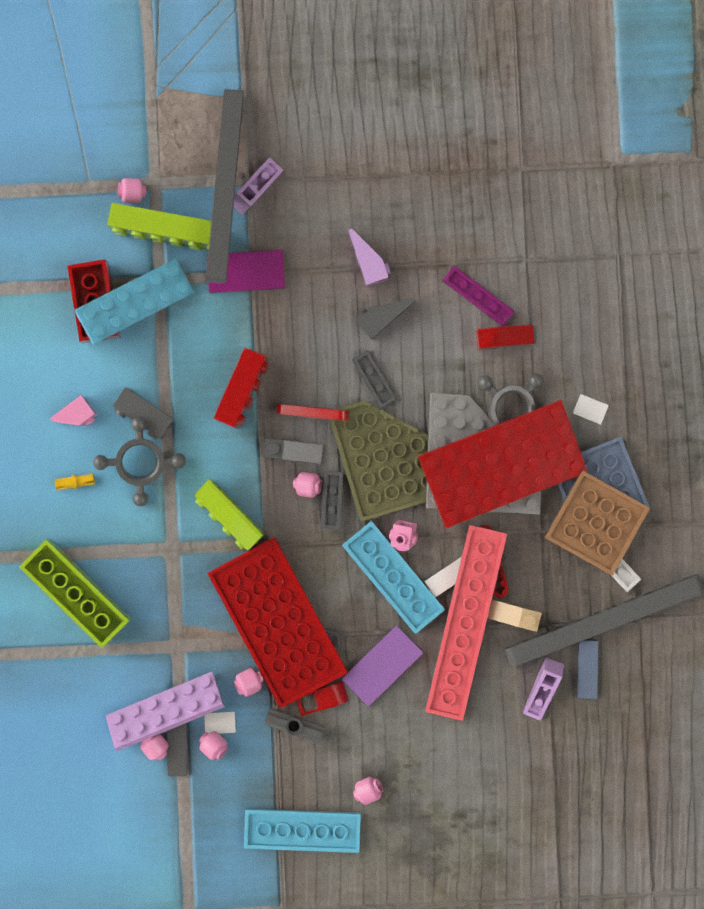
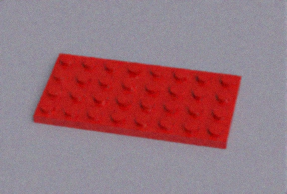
M562 400L555 401L418 455L444 528L446 529L577 477L581 474L582 470L586 473L588 472Z
M276 537L265 541L207 573L280 709L348 673Z

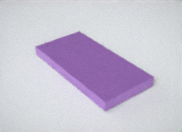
M396 625L342 680L369 707L423 652Z

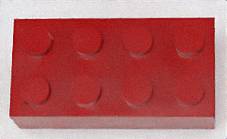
M106 259L67 265L74 310L113 291L109 262ZM75 313L79 342L83 344L91 343ZM120 331L104 340L121 338Z
M244 347L213 419L238 429V426H243L246 419L244 415L246 408H251L254 401L252 398L253 392L259 390L262 382L259 380L262 373L265 374L269 367L266 356Z

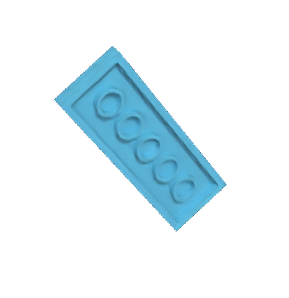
M174 259L74 311L94 345L193 294L194 291L177 259Z
M370 521L342 546L416 634L445 609L394 547L390 546L389 541L375 524Z
M246 808L244 849L359 853L361 813Z

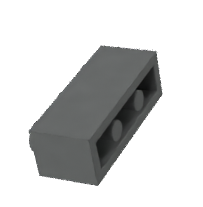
M127 387L124 388L113 404V407L116 408L115 413L123 418L128 416L133 420L138 416L143 417L147 422L146 429L148 432L146 434L155 440L158 437L163 439L175 421Z

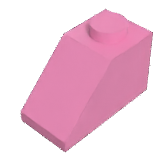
M81 395L50 419L58 423L79 426L85 424V426H88L95 421L94 417L98 414L86 398Z

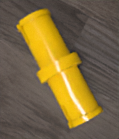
M93 473L79 476L73 474L72 477L55 479L56 491L69 488L76 490L78 487L95 485Z

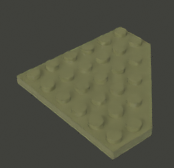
M366 401L337 408L350 411L349 421L330 419L360 521L425 503L427 480L418 455L428 452L429 435Z

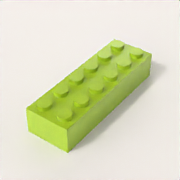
M111 203L107 226L117 236L126 237V234H129L138 240L150 238L152 242L159 244L167 241L176 247L188 245L193 250L201 251V248L209 250L211 221Z
M46 539L19 566L101 648H104L132 620L51 539Z

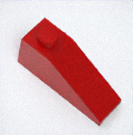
M533 325L492 327L475 331L477 350L535 344Z

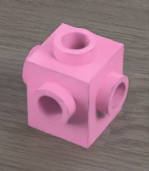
M403 520L395 522L389 533L390 546L396 547L399 551H407L416 545L418 540V534H416L417 523Z

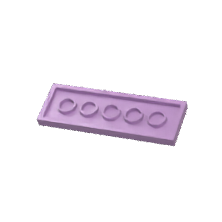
M209 672L106 715L114 749L120 751L224 707L215 676L213 672Z

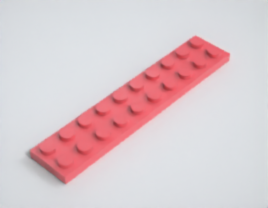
M469 524L425 709L427 713L463 721L507 533Z

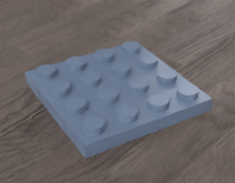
M621 436L581 452L588 474L649 507ZM578 476L557 484L563 501H565Z

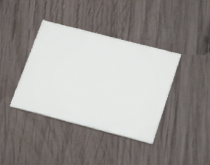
M580 394L573 414L601 425L609 405Z
M219 712L204 715L205 733L213 731L219 734L236 733L235 712Z

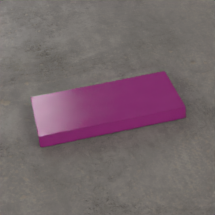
M283 250L229 253L227 282H208L209 293L285 289Z

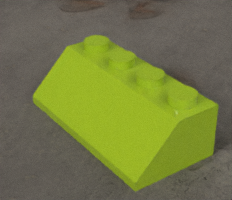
M209 479L194 495L197 498L195 502L202 509L206 507L210 511L208 514L210 518L216 523L219 521L223 525L222 530L229 537L233 535L237 539L235 543L240 549L250 550L265 535L212 479Z

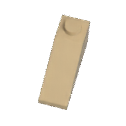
M492 599L487 618L537 632L542 613Z

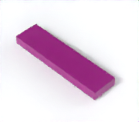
M453 266L442 280V282L502 327L515 312L456 266Z

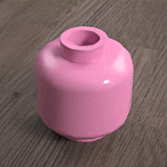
M124 178L121 183H118V198H121L122 202L140 203L142 197H146V186L142 185L140 179Z
M301 472L293 480V489H296L298 496L314 498L317 494L321 493L322 479L316 473Z
M249 668L236 675L234 685L239 695L243 694L245 697H249L261 690V682L264 680L259 671L255 672L252 668Z
M216 731L206 732L199 740L201 742L199 750L210 760H220L228 751V742Z
M161 734L141 741L140 749L149 760H161L167 755L169 744Z
M369 776L355 784L353 794L358 802L360 801L362 804L368 805L381 798L383 786L377 778Z

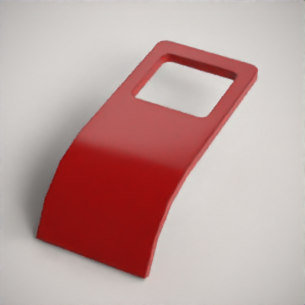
M343 681L307 694H314L317 709L305 712L300 698L296 700L302 716L349 701Z

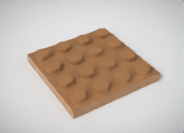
M582 470L544 538L613 576L650 508Z

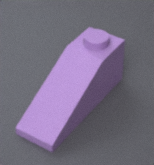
M269 157L235 194L234 208L243 215L284 170Z
M350 229L349 236L366 287L388 280V275L391 274L388 263L384 264L383 259L353 229Z
M547 657L545 658L523 714L541 721L563 677L564 664Z

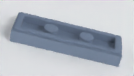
M583 640L578 642L577 698L597 699L598 641Z

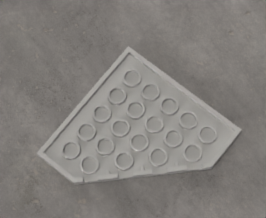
M430 394L428 451L492 427L493 423L470 396ZM427 483L426 509H437ZM541 491L489 512L540 515Z

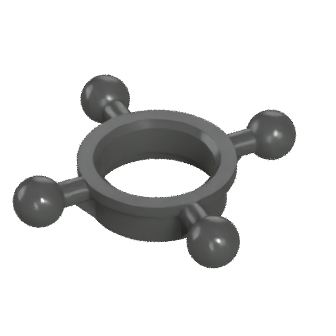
M532 374L528 380L529 384L525 389L520 386L510 385L497 390L493 386L491 377L485 375L479 378V388L483 391H488L492 395L488 404V415L493 423L492 426L502 423L497 416L496 408L499 399L506 393H515L522 399L525 406L524 414L535 410V402L531 392L542 387L544 379L540 374Z
M138 416L131 422V426L135 430V439L123 444L118 450L116 458L98 455L94 458L93 465L98 470H104L108 466H116L120 477L125 482L136 486L137 492L133 496V502L141 507L148 502V496L144 492V485L151 484L157 480L163 471L164 465H172L177 469L183 468L186 464V458L180 453L174 454L172 457H163L161 449L154 442L143 439V431L147 427V422L143 417ZM133 446H146L155 453L157 464L150 474L141 477L134 476L124 468L123 456Z

